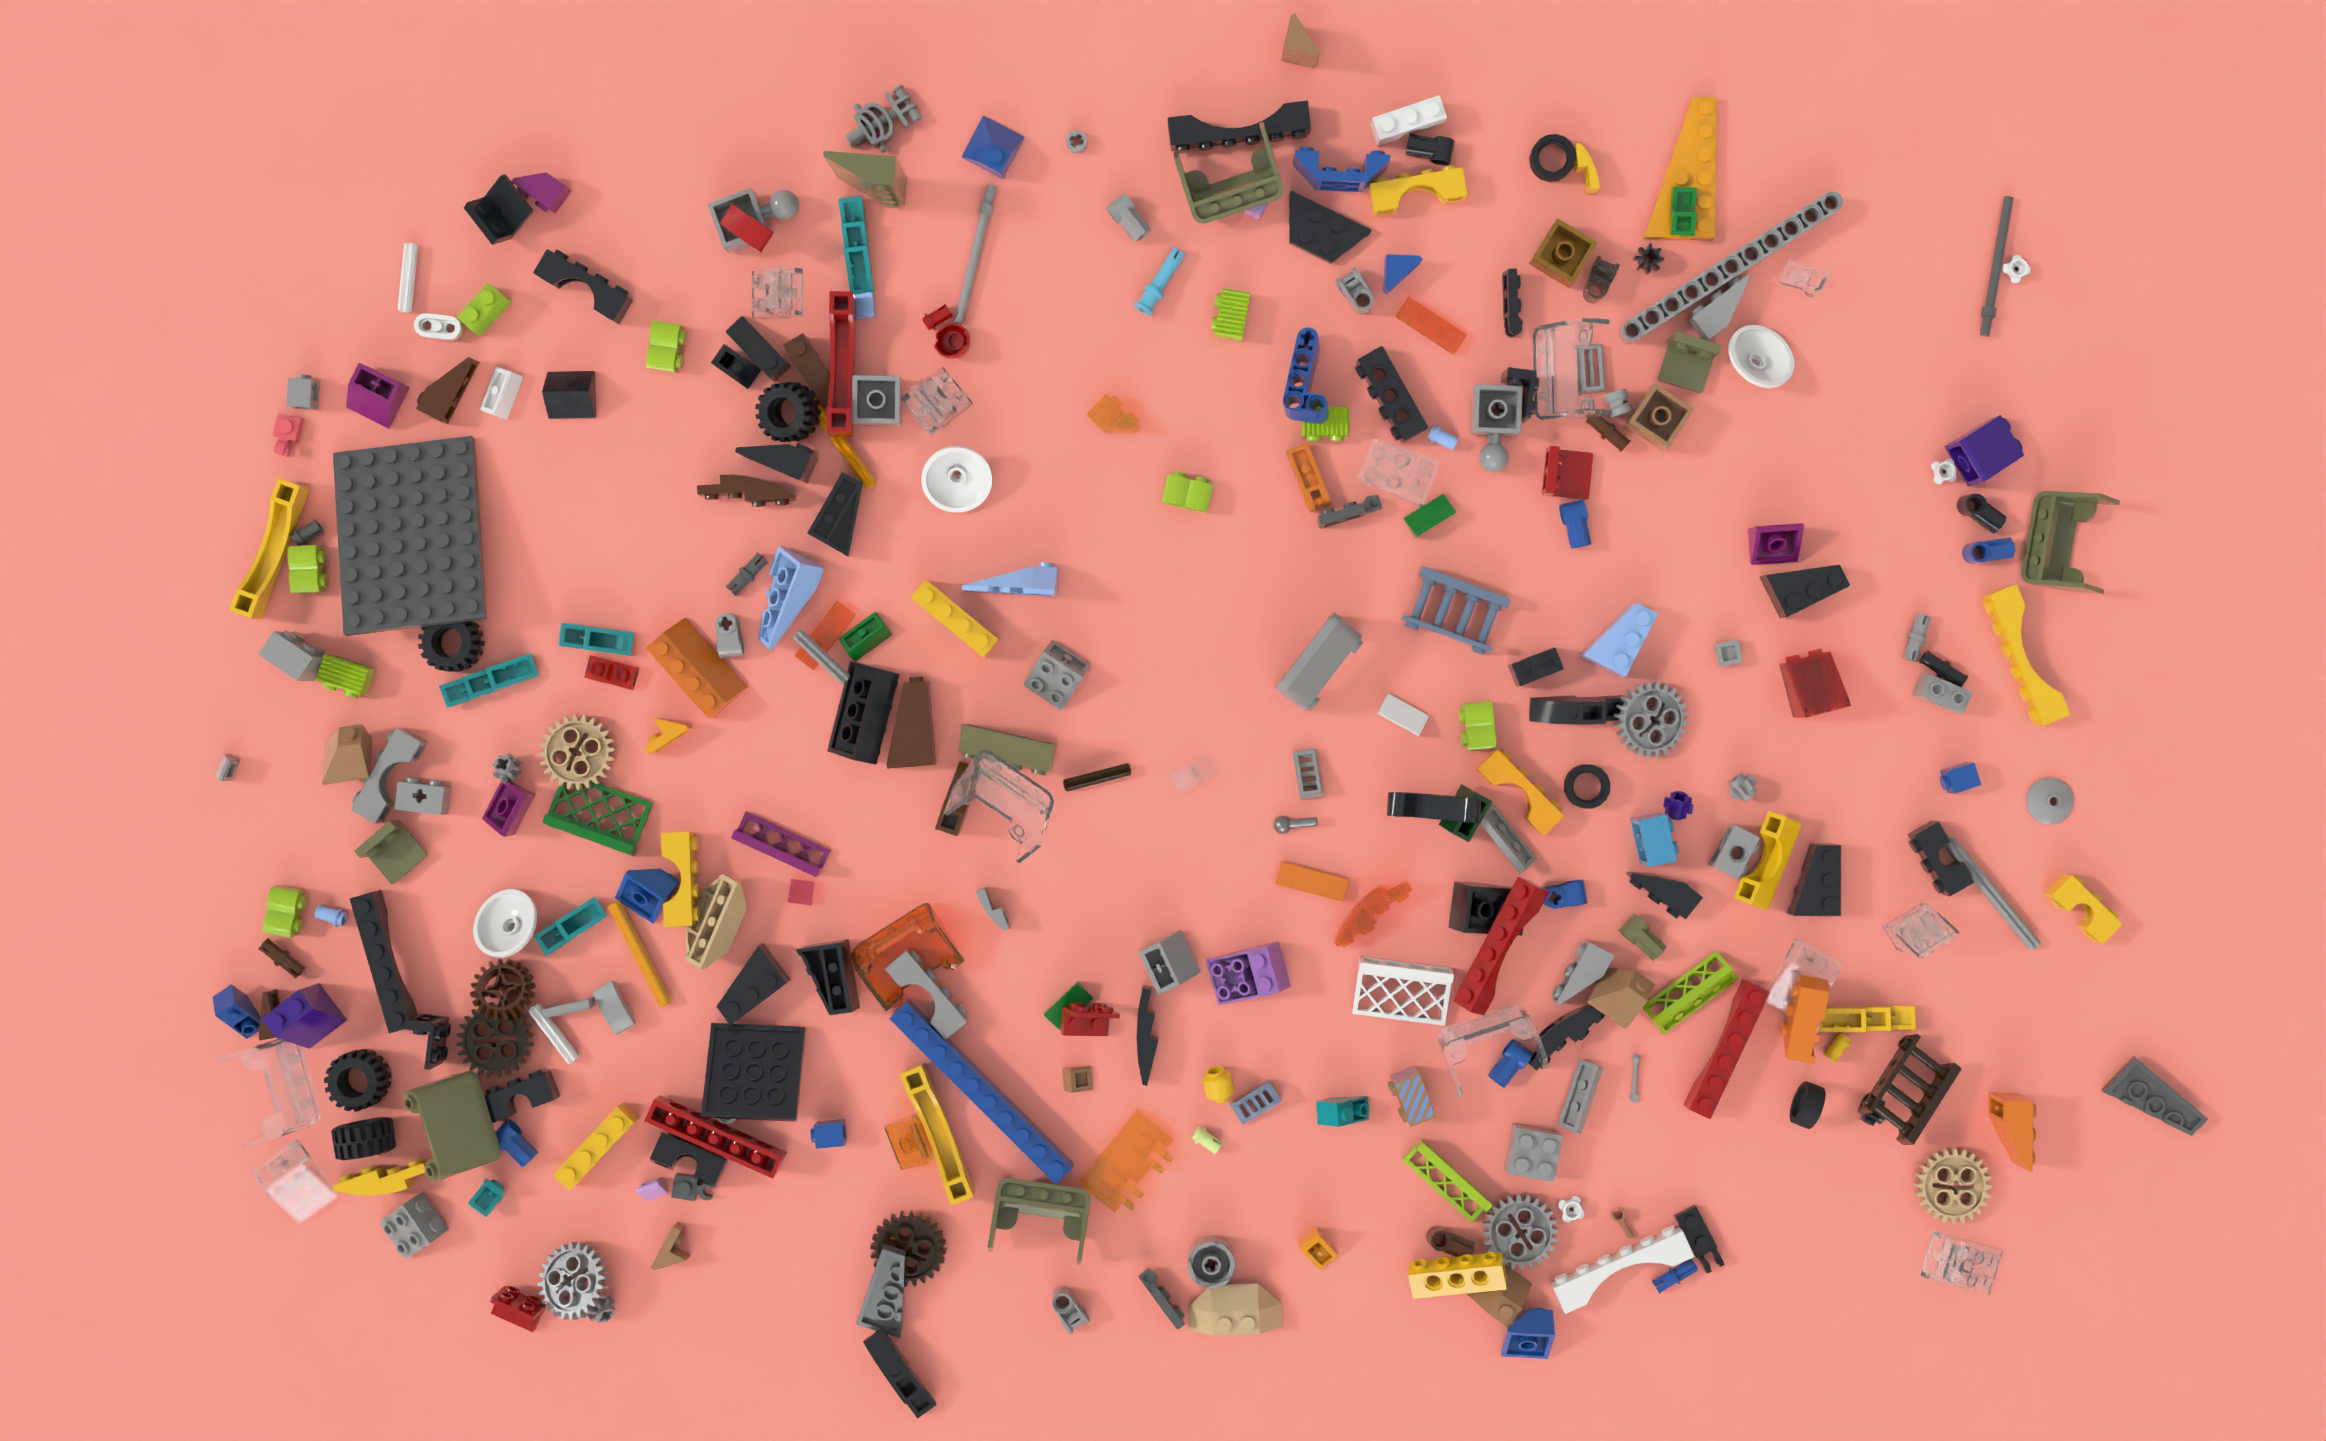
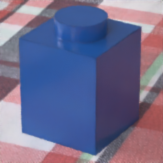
M1965 762L1940 770L1942 776L1940 777V784L1947 793L1955 794L1981 785L1974 762Z
M845 1119L817 1121L813 1125L814 1128H811L812 1143L815 1142L816 1149L840 1147L847 1143Z

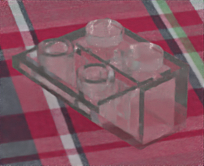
M777 265L752 271V318H793L803 316L802 268Z
M944 367L914 383L902 398V401L931 435L946 427L973 404Z

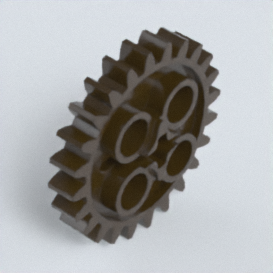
M494 1002L489 1003L492 1006H496ZM472 1009L473 1017L468 1015L464 1017L468 1023L459 1025L464 1032L456 1034V1036L462 1038V1042L456 1043V1046L463 1047V1050L458 1055H466L462 1063H472L469 1068L470 1071L479 1068V1076L486 1071L487 1078H491L494 1072L496 1077L500 1078L502 1071L507 1076L511 1075L510 1068L518 1071L520 1069L518 1062L521 1064L527 1063L523 1056L532 1055L527 1050V1047L535 1045L529 1042V1038L535 1036V1034L528 1033V1029L533 1025H525L524 1022L528 1019V1016L520 1018V1010L516 1012L518 1015L517 1019H514L512 1014L509 1015V1022L512 1026L509 1033H505L501 1029V1024L504 1021L503 1016L496 1022L493 1016L487 1019L485 1012L480 1014L476 1009ZM481 1023H484L488 1028L485 1036H481L477 1031ZM495 1036H516L515 1040L475 1044V1040L488 1039ZM506 1044H511L514 1048L511 1056L504 1054L503 1048ZM483 1046L487 1047L490 1051L488 1059H483L480 1056V1049Z
M913 1210L910 1211L909 1216H905V1213L901 1211L899 1218L894 1213L891 1214V1222L884 1218V1227L877 1226L876 1231L878 1234H873L872 1240L875 1242H872L870 1245V1249L875 1250L871 1252V1258L878 1259L884 1244L902 1250L909 1246L912 1247V1249L906 1251V1262L914 1261L917 1263V1266L909 1267L905 1264L904 1287L907 1286L908 1281H912V1284L916 1286L917 1279L925 1283L926 1275L933 1278V1270L940 1271L941 1266L939 1263H944L945 1257L942 1255L946 1254L947 1248L942 1247L946 1245V1239L941 1238L943 1230L936 1231L938 1223L936 1222L931 1225L930 1216L923 1220L922 1212L917 1217H914ZM907 1229L911 1232V1235L903 1236L899 1231ZM921 1242H927L930 1244L931 1247L928 1249H923L919 1246V1244ZM878 1259L874 1261V1267H876Z

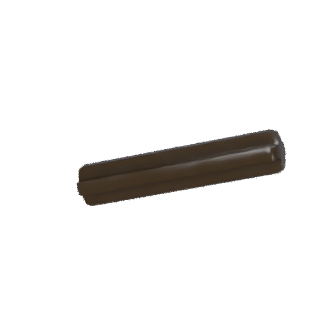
M1129 763L1064 779V789L1068 792L1131 775V768Z

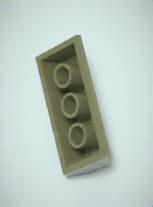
M962 724L958 752H962L964 758L976 760L977 756L984 757L987 763L999 765L1000 761L1009 763V768L1022 770L1023 766L1032 768L1031 773L1045 776V772H1051L1057 744Z

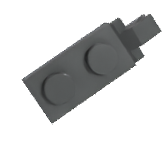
M1378 495L1367 496L1364 502L1357 504L1355 501L1343 505L1344 509L1337 511L1334 508L1324 510L1317 518L1318 526L1323 529L1381 510L1380 498Z
M1147 1268L1138 1275V1278L1175 1328L1179 1330L1185 1325L1182 1319L1185 1317L1184 1313L1178 1305L1174 1307L1168 1301L1171 1296L1163 1286L1160 1288L1157 1286L1158 1276L1150 1268Z

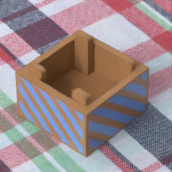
M1416 1066L1389 1075L1391 1081L1387 1082L1392 1095H1397L1401 1108H1398V1113L1403 1123L1408 1122L1409 1126L1412 1127L1437 1117Z

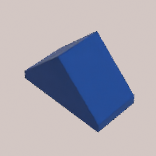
M1386 254L1384 259L1383 292L1387 295L1422 262L1423 258L1419 255Z

